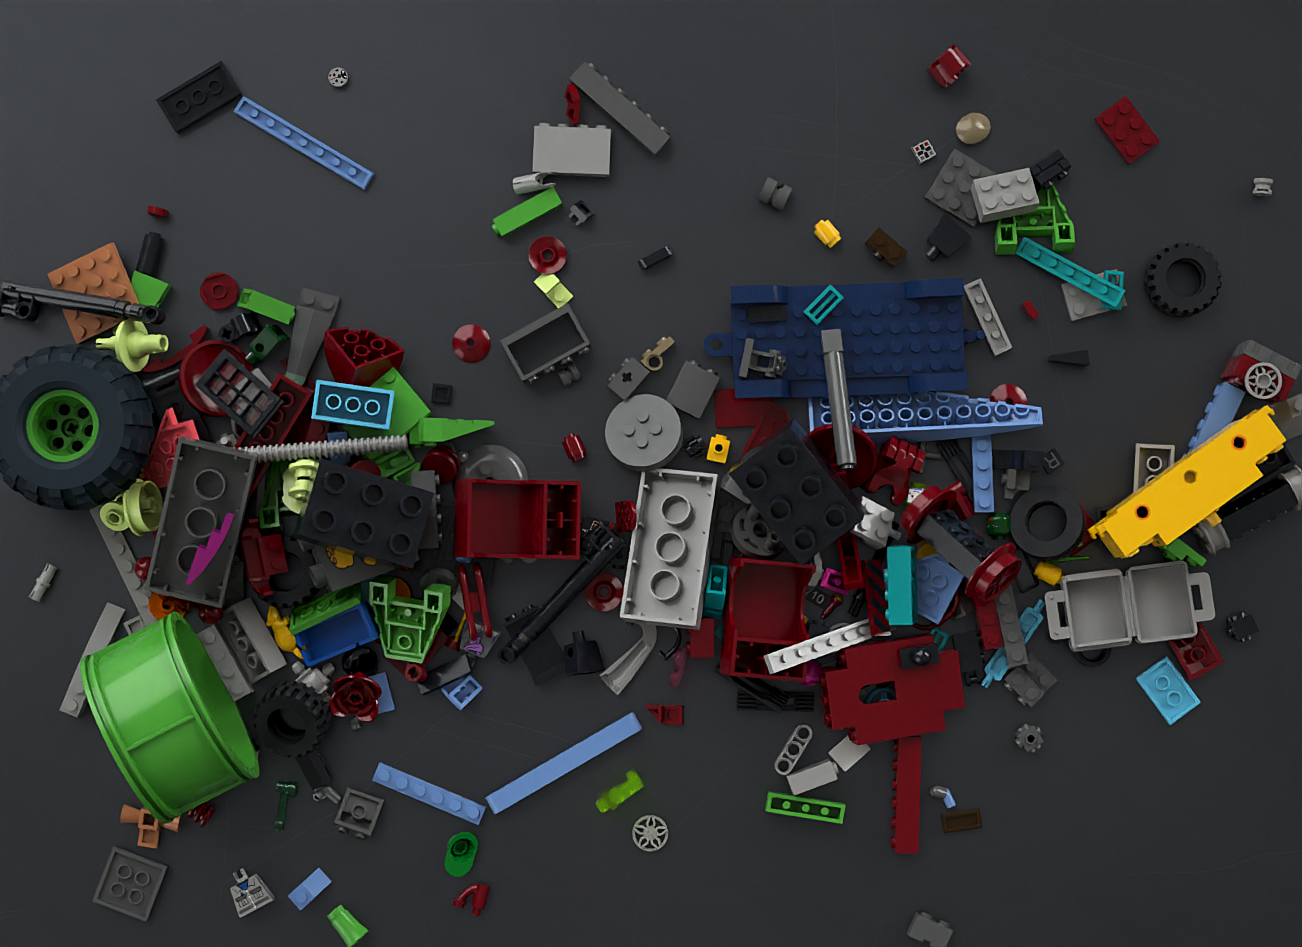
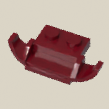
M258 518L249 519L243 528L240 540L246 577L262 596L272 595L273 590H271L269 584L270 575L288 572L281 534L262 537L258 530Z

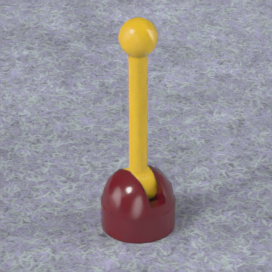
M465 613L455 636L449 637L445 643L446 647L458 652L461 644L459 635L466 620Z

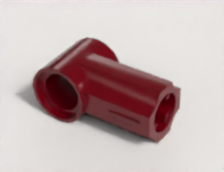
M959 480L942 489V491L952 489L956 492L957 498L953 508L961 521L976 514L966 496V490Z

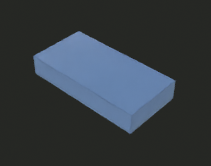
M386 672L368 676V678L378 683L382 691L381 697L378 698L379 707L377 714L395 710Z

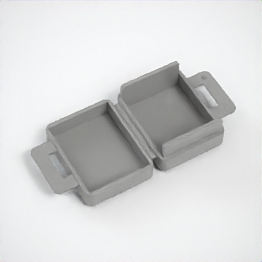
M1184 561L1133 566L1126 570L1125 576L1122 575L1119 569L1070 574L1061 578V590L1045 594L1050 637L1054 640L1068 638L1069 647L1073 652L1127 646L1131 643L1132 636H1134L1135 641L1139 644L1191 638L1197 634L1196 622L1212 620L1215 617L1209 574L1206 572L1189 574L1188 565ZM1191 585H1199L1202 610H1194ZM1057 602H1063L1066 627H1060Z

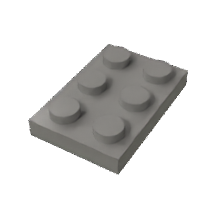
M1104 272L1096 275L1103 278ZM1109 275V277H1108V281H1109L1110 283H1111V275ZM1116 275L1115 285L1118 286L1119 275ZM1069 282L1061 284L1071 321L1111 311L1109 309H1101L1102 300ZM1123 296L1122 307H1125L1127 303L1125 296Z

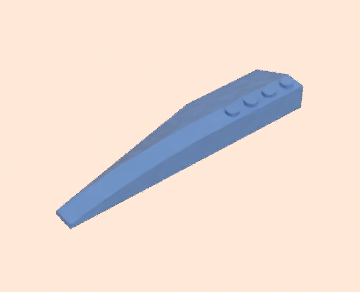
M947 392L848 396L852 425L867 433L875 444H885L891 436L898 438L899 441L902 439L907 442H923L983 436L1043 426L1041 407L1023 404L1009 405L1004 401H998V403L986 401L985 398L971 399L966 395ZM808 397L809 432L822 425L831 424L829 397Z

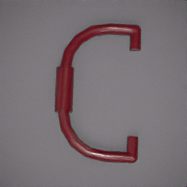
M956 591L954 605L945 612L940 624L934 622L931 625L923 626L915 623L913 626L921 630H932L935 627H940L953 616V613L958 608L960 601L959 592Z

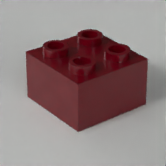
M701 618L700 630L686 629V634H690V642H686V652L690 654L691 658L714 657V618Z

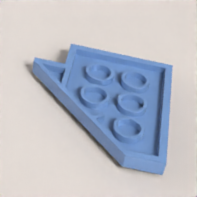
M936 553L916 560L918 614L936 624H940L964 575L956 567L950 565V562L940 553ZM888 568L883 570L885 590L888 589V582H885V570H888Z

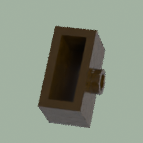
M880 227L865 242V245L874 252L873 255L881 262L885 261L892 268L907 253L902 246Z

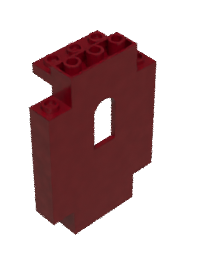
M929 633L852 645L840 649L838 660L842 667H822L818 677L819 685L823 691L821 703L823 707L825 706V714L823 715L825 725L832 730L850 727L848 737L856 745L946 730L943 711L965 707L958 650L952 648L939 650L940 663L902 669L899 649L935 643L934 635ZM888 681L894 682L896 699L864 704L860 701L859 691L863 686Z

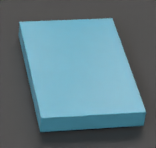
M1168 656L1163 657L1135 678L1169 725L1201 703Z

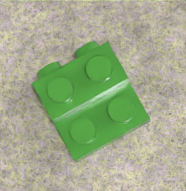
M1178 538L1168 545L1158 546L1163 552L1162 556L1169 561H1184L1189 567L1203 566L1207 561Z

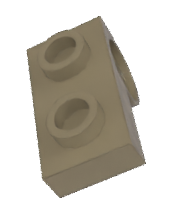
M671 337L660 339L656 343L657 348L653 351L649 349L641 356L643 358L641 360L642 365L651 372L659 371L663 366L661 355L673 346L675 341ZM657 358L660 364L658 367L652 368L649 365V360Z

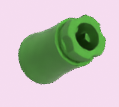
M339 905L327 916L347 947H353L369 932L342 905Z

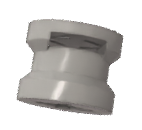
M1254 178L1255 189L1252 194L1256 196H1272L1270 189L1273 180Z

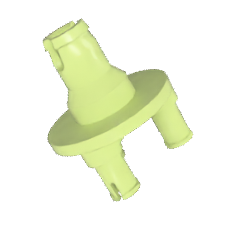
M130 318L123 320L118 326L113 328L115 336L104 339L98 338L96 340V343L102 344L96 345L97 350L116 351V359L123 363L131 372L141 371L146 366L150 354L166 352L169 346L166 335L148 334L142 322L134 321Z

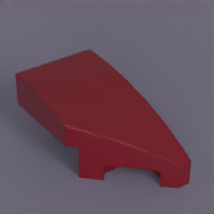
M572 83L567 85L564 97L568 102L566 115L574 126L579 121L580 97L575 84Z
M646 705V709L657 718L656 720L659 723L665 725H684V705Z

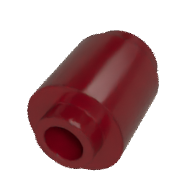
M572 433L563 437L565 441L562 442L568 458L573 463L587 457L585 454L586 449L579 435L575 436Z

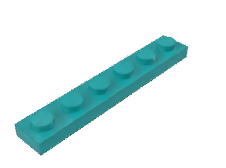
M1026 237L1023 238L1015 252L1016 255L1115 308L1118 307L1126 292L1124 289Z

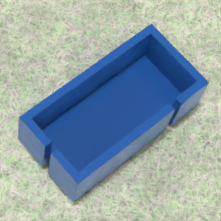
M366 601L295 634L294 637L299 648L309 644L310 648L300 652L306 667H310L380 638V630L375 622L369 603Z

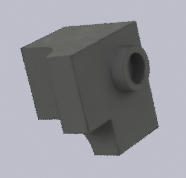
M1007 469L1005 473H1002L1001 485H1004L1003 499H1013L1017 491H1029L1030 471Z

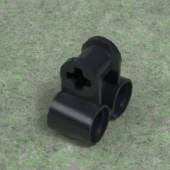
M254 312L242 313L232 318L230 323L220 328L219 337L223 342H236L244 337L260 332L262 328Z

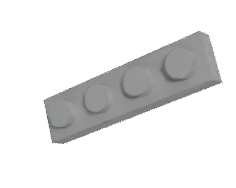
M981 278L964 285L966 296L982 331L985 332V337L993 355L996 356L1011 349L1012 345Z

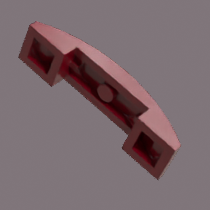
M204 324L190 334L189 337L193 342L164 363L161 359L156 358L142 368L143 372L147 374L158 373L181 364L185 355L192 348L204 342L210 330L208 326Z

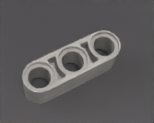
M800 724L794 729L775 760L774 767L779 774L787 775L791 772L812 738V729L808 725ZM801 728L808 729L809 734L806 738L799 737L798 731ZM796 744L799 750L796 754L792 755L788 752V747ZM780 761L788 762L787 770L781 771L778 769Z

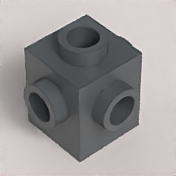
M1024 724L1017 729L1018 732L1014 735L1017 738L1015 742L1020 750L1024 749L1027 752H1035L1041 748L1040 744L1044 742L1041 737L1044 735L1038 726L1034 727L1032 724ZM1029 735H1033L1034 740L1031 742H1028L1027 737Z

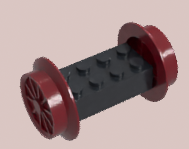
M931 486L925 489L909 504L901 517L900 525L907 531L905 536L906 542L916 544L925 539L969 579L965 588V595L968 598L978 596L984 602L995 599L1009 587L1021 569L1022 562L1015 556L1016 546L1013 543H1007L998 549L990 547L982 536L973 532L970 526L962 522L956 513L952 511L957 498L954 490L942 491L938 486Z

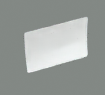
M846 736L829 754L844 771H847L870 750V747L867 744H853L849 737Z

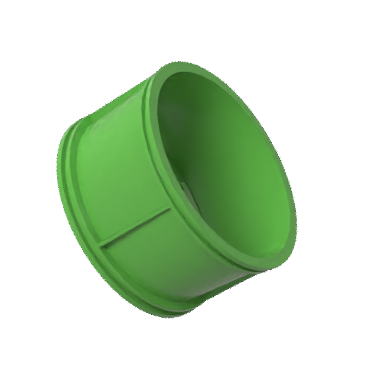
M173 611L159 621L81 659L80 672L82 683L101 734L127 782L143 805L157 820L164 824L170 823L174 818L181 816V814L241 783L258 778L259 763L240 710L232 699L199 636L179 613Z

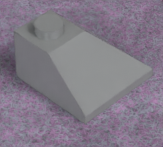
M1302 393L1269 406L1275 414L1272 416L1268 414V416L1286 440L1302 434Z

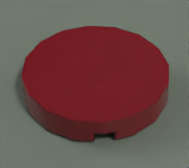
M222 272L208 275L200 287V297L204 304L217 311L232 307L239 295L236 281L230 275Z

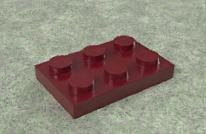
M1124 96L1094 119L1128 165L1160 142L1127 96Z

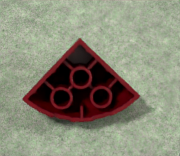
M349 327L327 330L324 334V350L327 363L337 383L370 387L391 368L394 367L398 371L403 361L404 350L387 337L385 339L376 335L375 331L363 328L360 331L349 330Z

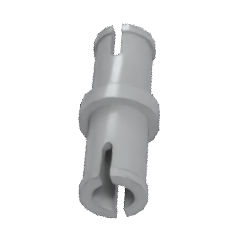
M46 563L39 578L37 577V583L28 597L40 603L47 587L51 586L50 581L58 568Z

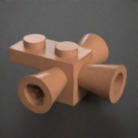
M124 804L120 823H138L140 832L137 845L158 848L161 827L179 833L182 814L174 818L172 822L164 824L157 820L146 807L139 810Z

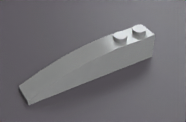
M107 602L81 659L112 644L126 609ZM80 662L60 707V711L75 717L83 715L88 703L81 678Z

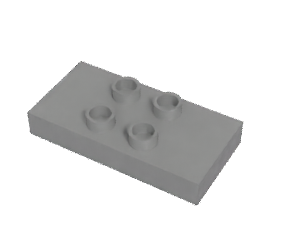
M662 468L641 473L636 506L637 522L632 532L620 618L624 622L700 630L722 481L718 474Z

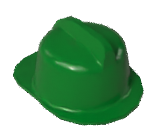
M462 832L449 839L444 865L450 875L461 877L471 869L478 848V841L474 834Z

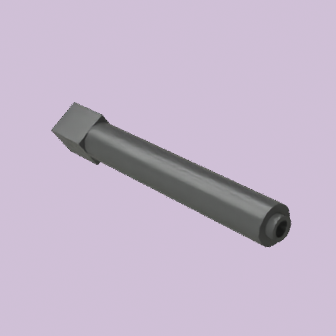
M841 329L822 330L820 338L825 364L837 467L842 468V471H850L857 465L843 359Z

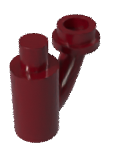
M481 883L471 885L457 898H452V905L464 908V905H466L464 899L474 893L471 904L474 907L472 914L479 916L481 909L485 908L490 886Z

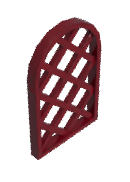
M633 501L615 502L617 533L633 531L637 522L636 508Z

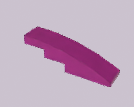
M226 514L221 530L215 528L212 530L207 546L202 544L198 546L186 581L187 585H190L201 574L218 552L235 517L234 514Z

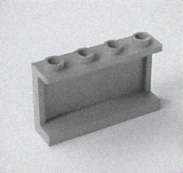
M539 123V126H534L533 174L551 170L555 171L551 175L609 177L611 129H607V126L604 125L588 128V125L582 124L577 125V127H569V124H558V127H552L549 123Z

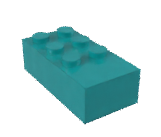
M892 545L887 547L888 570H885V582H888V589L885 590V600L888 601L889 606L885 613L886 621H889V625H913L918 622L916 545Z

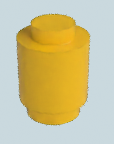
M822 219L814 226L816 229L814 233L825 246L828 245L831 248L841 240L840 233L829 220L824 221Z
M1039 561L1034 571V575L1038 579L1052 586H1055L1056 583L1060 584V580L1064 576L1061 573V568L1046 561Z

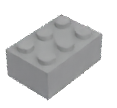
M1029 168L975 179L970 188L980 223L1035 212L1039 205V199Z

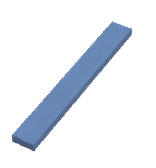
M242 96L233 111L238 116L364 191L374 176V173L245 96Z

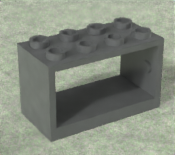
M568 303L500 340L523 383L528 382L529 385L539 380V375L543 373L548 375L554 372L557 365L562 364L564 366L572 362V357L578 354L581 357L588 353V348L591 347ZM570 316L575 325V331L577 334H580L584 343L524 376L519 368L518 360L514 359L509 349Z

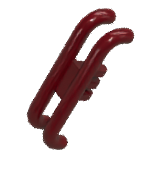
M478 562L473 564L477 591L470 593L465 567L459 565L457 570L470 639L476 641L478 638L473 612L481 611L485 636L491 638L493 632L480 564Z

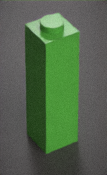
M551 187L494 218L492 228L497 236L500 234L502 238H505L562 207L563 204L554 187Z

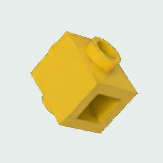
M716 434L715 437H711L706 460L722 464L726 463L730 445L727 436ZM717 445L721 446L722 451H716L715 447Z

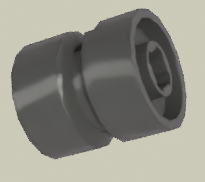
M768 177L758 200L767 204L771 202L773 207L783 210L793 188L784 184L778 185V181Z

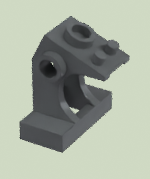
M746 338L739 378L746 379L748 370L763 372L766 377L776 378V375L782 376L783 371L786 369L787 361L785 360L786 357L781 355V351L770 349L769 353L754 350L752 349L754 339ZM758 356L770 358L768 368L757 366Z

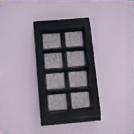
M225 349L222 350L195 384L197 388L253 438L260 434L285 403Z

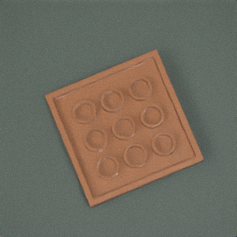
M109 243L47 274L53 288L130 301L131 305L133 303L140 304L114 243ZM62 309L76 344H81L118 326L123 321V319Z

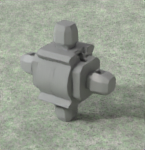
M300 661L292 665V670L300 675L295 681L298 684L300 682L306 683V686L309 688L311 686L315 688V692L320 693L324 697L323 701L327 702L329 706L332 695L326 692L330 688L328 684L330 679L327 676H330L335 671L334 665L331 662L327 663L322 667L323 670L318 666L315 669L310 666L306 670L304 668L305 665Z

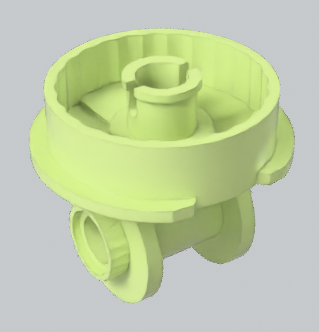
M298 460L290 464L289 468L283 473L284 495L282 500L285 506L294 513H300L314 463L318 460Z
M137 478V481L128 490L122 491L114 500L102 506L100 517L102 522L112 530L122 531L129 527L135 535L144 536L145 532L158 530L164 503L161 492L154 482L143 481Z

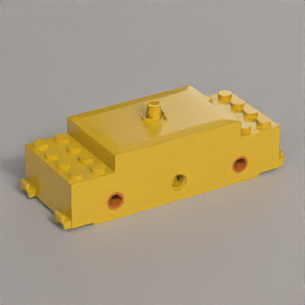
M1266 405L1259 410L1251 411L1242 419L1225 426L1106 512V517L1088 529L1090 537L1096 539L1095 534L1097 533L1114 558L1121 557L1122 559L1123 557H1132L1139 552V546H1147L1150 543L1154 547L1168 545L1200 521L1207 519L1211 527L1217 525L1222 521L1216 513L1220 510L1219 508L1260 479L1263 474L1256 465L1268 459V454L1276 453L1284 447L1282 443L1286 441L1285 437L1268 416V414L1270 416L1275 414L1273 409Z

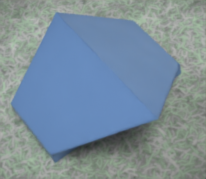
M469 675L440 689L459 710H462L483 688Z

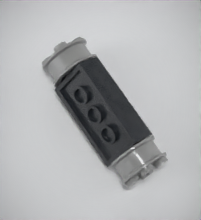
M1293 465L1292 470L1285 474L1279 473L1278 479L1275 478L1232 503L1219 508L1220 510L1216 513L1222 521L1214 527H1211L1207 519L1193 526L1191 529L1200 539L1198 541L1200 548L1214 557L1220 549L1224 547L1230 548L1229 540L1241 538L1242 534L1246 531L1258 529L1261 523L1273 521L1277 518L1276 515L1282 512L1287 513L1294 508L1300 511L1302 509V470L1297 465Z

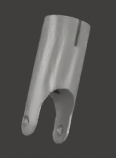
M550 170L516 177L513 179V189L519 195L556 186L555 183L543 185V178L554 174L555 171Z

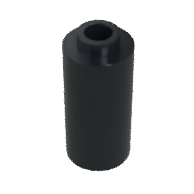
M151 231L149 234H145L135 271L154 276L164 240L160 238L161 234Z

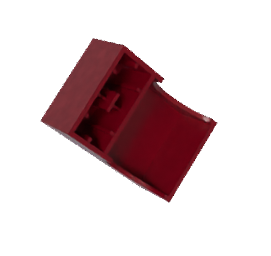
M456 479L454 557L580 559L581 481Z
M730 557L719 673L729 676L806 682L808 661L770 674L764 655L810 639V635L805 627L804 605L807 586L811 576L816 573V565Z

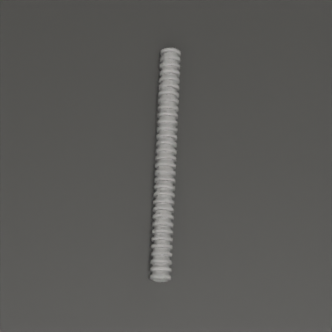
M403 434L402 437L400 435H397V437L391 435L389 438L388 436H385V438H382V436H379V438L373 437V439L367 437L366 439L360 438V440L357 438L352 440L350 438L348 441L345 439L339 441L337 439L336 442L324 440V443L312 441L311 444L309 442H306V444L300 442L298 445L297 443L293 445L288 443L287 445L281 444V446L276 444L275 446L269 445L267 447L263 445V447H260L259 445L257 448H254V446L248 448L246 446L244 449L242 447L238 449L259 454L258 463L262 461L267 463L268 460L270 462L274 460L279 462L280 459L291 461L293 458L295 460L301 458L302 460L306 457L307 459H310V457H313V459H316V457L322 458V456L328 458V456L334 457L335 455L337 457L341 455L345 457L347 454L358 456L359 453L362 455L368 453L370 455L371 452H374V454H377V452L383 454L385 451L386 453H389V451L395 453V451L401 452V450L407 452L408 438L406 434Z

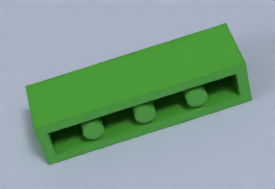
M768 791L765 811L843 824L846 805L842 802Z

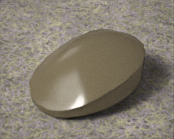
M970 113L962 117L956 127L957 136L963 143L968 145L980 143L990 132V121L981 113Z

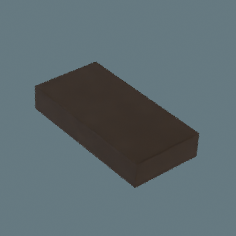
M979 808L941 813L943 833L982 828Z

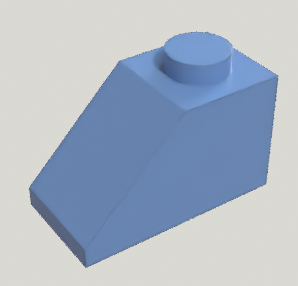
M318 868L288 897L302 910L332 881Z

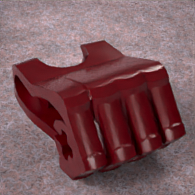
M891 436L882 445L878 453L875 472L865 484V492L874 494L880 486L891 484L890 502L894 506L901 505L908 492L909 479L912 472H920L924 463L925 452L920 449L916 451L917 447L913 444H909L907 447V441L902 439L899 441L898 438Z

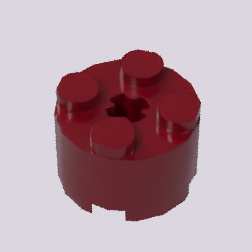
M953 43L926 71L941 87L946 88L971 63L966 55Z

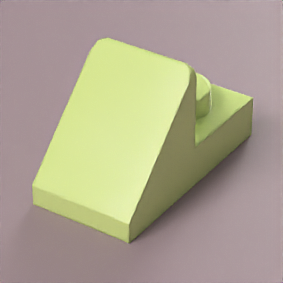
M541 274L534 281L557 308L567 304L573 298V295L553 274Z

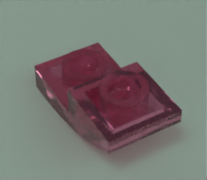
M684 647L681 650L677 649L672 657L675 660L673 664L679 667L678 671L674 669L668 679L671 680L670 685L677 688L685 669L687 649Z

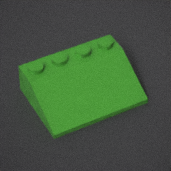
M393 367L370 386L371 388L395 391L389 431L341 425L347 430L353 440L355 438L358 440L360 438L366 439L367 437L373 439V437L379 438V436H382V438L388 436L389 438L391 435H394V437L400 435L402 437L403 434H408L419 424V418H427L432 412ZM371 452L370 455L365 453L372 461H375L382 455L380 452H377V454Z

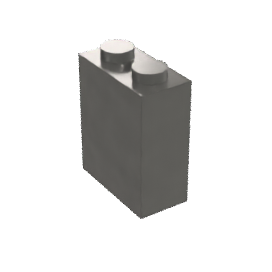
M690 360V362L685 361L666 401L674 408L699 420L720 377L717 376L718 373L708 368L706 371L700 368L701 364Z

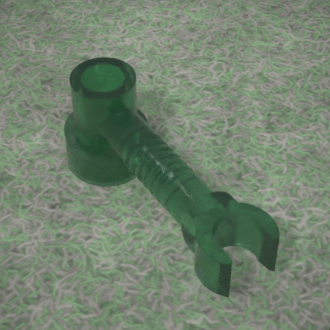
M296 781L277 782L276 792H280V801L274 830L281 831L284 829L286 801L288 796L296 797L298 792V782Z

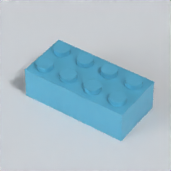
M317 380L311 419L389 431L395 391Z

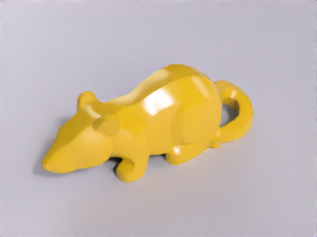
M270 606L266 625L272 627L277 646L284 651L293 652L298 658L303 659L296 639L289 631L290 617L286 616L282 619L278 609ZM306 646L301 647L302 651L307 649Z

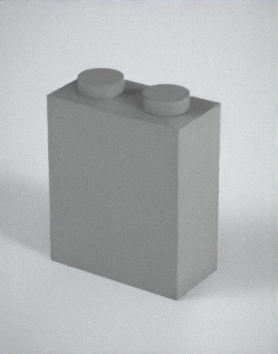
M825 759L790 772L786 775L793 795H797L837 780L836 775L839 774V771L834 761L831 762L829 759Z

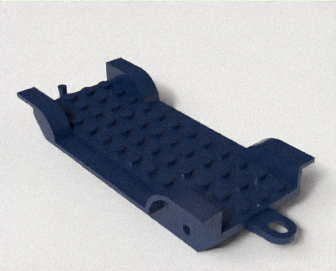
M963 278L921 279L898 283L832 285L844 299L818 325H815L803 312L829 285L731 286L732 333L710 334L705 338L703 344L705 352L710 356H733L735 398L829 397L820 336L822 330L841 329L848 396L911 394L929 391L968 390L967 372H965L964 345L983 339L985 332L982 330L975 332L963 328ZM830 290L809 312L813 314L833 292ZM835 296L815 318L818 319L838 297ZM786 305L787 320L749 323L748 308ZM746 338L754 339L752 348L754 350L769 353L770 349L781 351V355L785 356L787 366L782 376L776 375V378L766 377L763 372L748 370L746 379L739 378ZM719 339L722 341L723 346L720 350H712L708 346L709 342ZM758 356L757 366L768 368L770 358Z

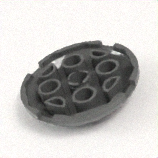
M482 445L467 452L468 459L463 465H460L459 472L453 478L452 489L455 497L456 479H487L492 477L494 480H528V475L521 459L511 450L498 445Z

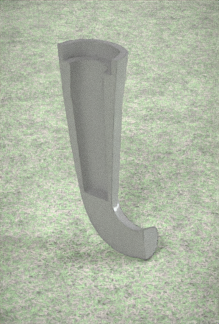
M636 623L643 630L641 639L599 675L615 694L619 695L653 649L657 639L655 625Z

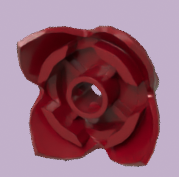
M356 672L355 674L336 679L333 683L334 693L329 702L331 715L346 717L353 713L361 721L373 722L378 713V698L382 694L378 683L365 676L362 672Z

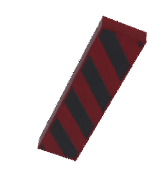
M881 560L861 561L871 637L891 636L889 621H886L885 616L886 609L888 608L887 601L885 600Z

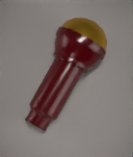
M835 593L832 595L830 603L822 612V618L826 619L836 607L843 604L844 598L841 594Z

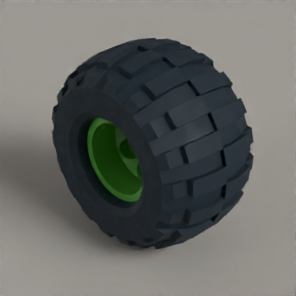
M82 345L49 346L37 350L36 354L30 357L24 356L12 365L14 369L8 375H2L0 378V472L4 476L3 481L13 491L19 492L26 500L37 505L58 510L76 511L104 505L114 500L122 491L128 490L137 481L136 476L142 468L145 469L151 457L148 455L151 443L155 442L156 428L153 427L152 421L154 410L151 400L146 396L145 387L137 375L133 374L118 359L100 350ZM65 405L70 407V412L67 415L62 413V408ZM87 408L89 410V415L87 418L83 419L81 417V411ZM53 420L57 421V428L55 430H51L49 427L50 422ZM73 425L78 426L76 433L71 432ZM91 426H93V432L90 437L87 431ZM59 438L64 440L62 448H57L56 441ZM81 441L83 449L78 452L75 449V444Z

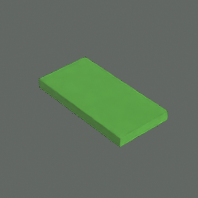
M361 582L323 594L292 609L289 628L291 634L295 635L360 604Z

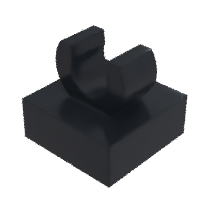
M580 200L570 208L572 212L568 217L571 218L575 215L578 218L576 225H579L590 219L595 213Z

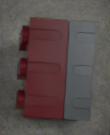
M1251 339L1238 344L1221 379L1234 387L1241 388L1242 391L1246 392L1245 395L1252 397L1247 391L1244 382L1248 369L1257 363H1270L1280 371L1282 386L1275 396L1263 400L1270 404L1285 401L1302 365ZM1258 366V373L1261 374L1262 371ZM1263 366L1266 370L1265 373H1267V371L1273 370L1270 367ZM1255 369L1252 370L1249 377L1253 375L1257 376L1255 374ZM1275 372L1269 374L1271 378L1273 377ZM1278 377L1272 380L1276 386L1278 385ZM1249 379V382L1255 383V379ZM1249 385L1251 390L1254 392L1256 385ZM1270 385V386H1269V389H1272V390L1275 391V389L1272 387V385ZM1265 388V392L1262 396H1267L1272 393L1267 391Z

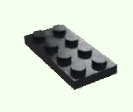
M220 61L159 97L156 101L174 131L178 133L242 95L224 63Z

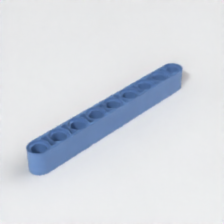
M631 712L485 797L495 815L643 728L634 712Z

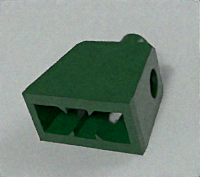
M277 324L267 325L248 346L251 352L246 357L247 361L255 365L259 360H268L290 337Z

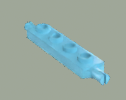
M1039 599L1034 608L1026 607L1019 617L1024 644H1026L1043 620L1040 612L1046 604L1041 599ZM1004 648L997 649L983 669L987 675L981 685L985 688H988L993 679L1000 681L1008 670Z

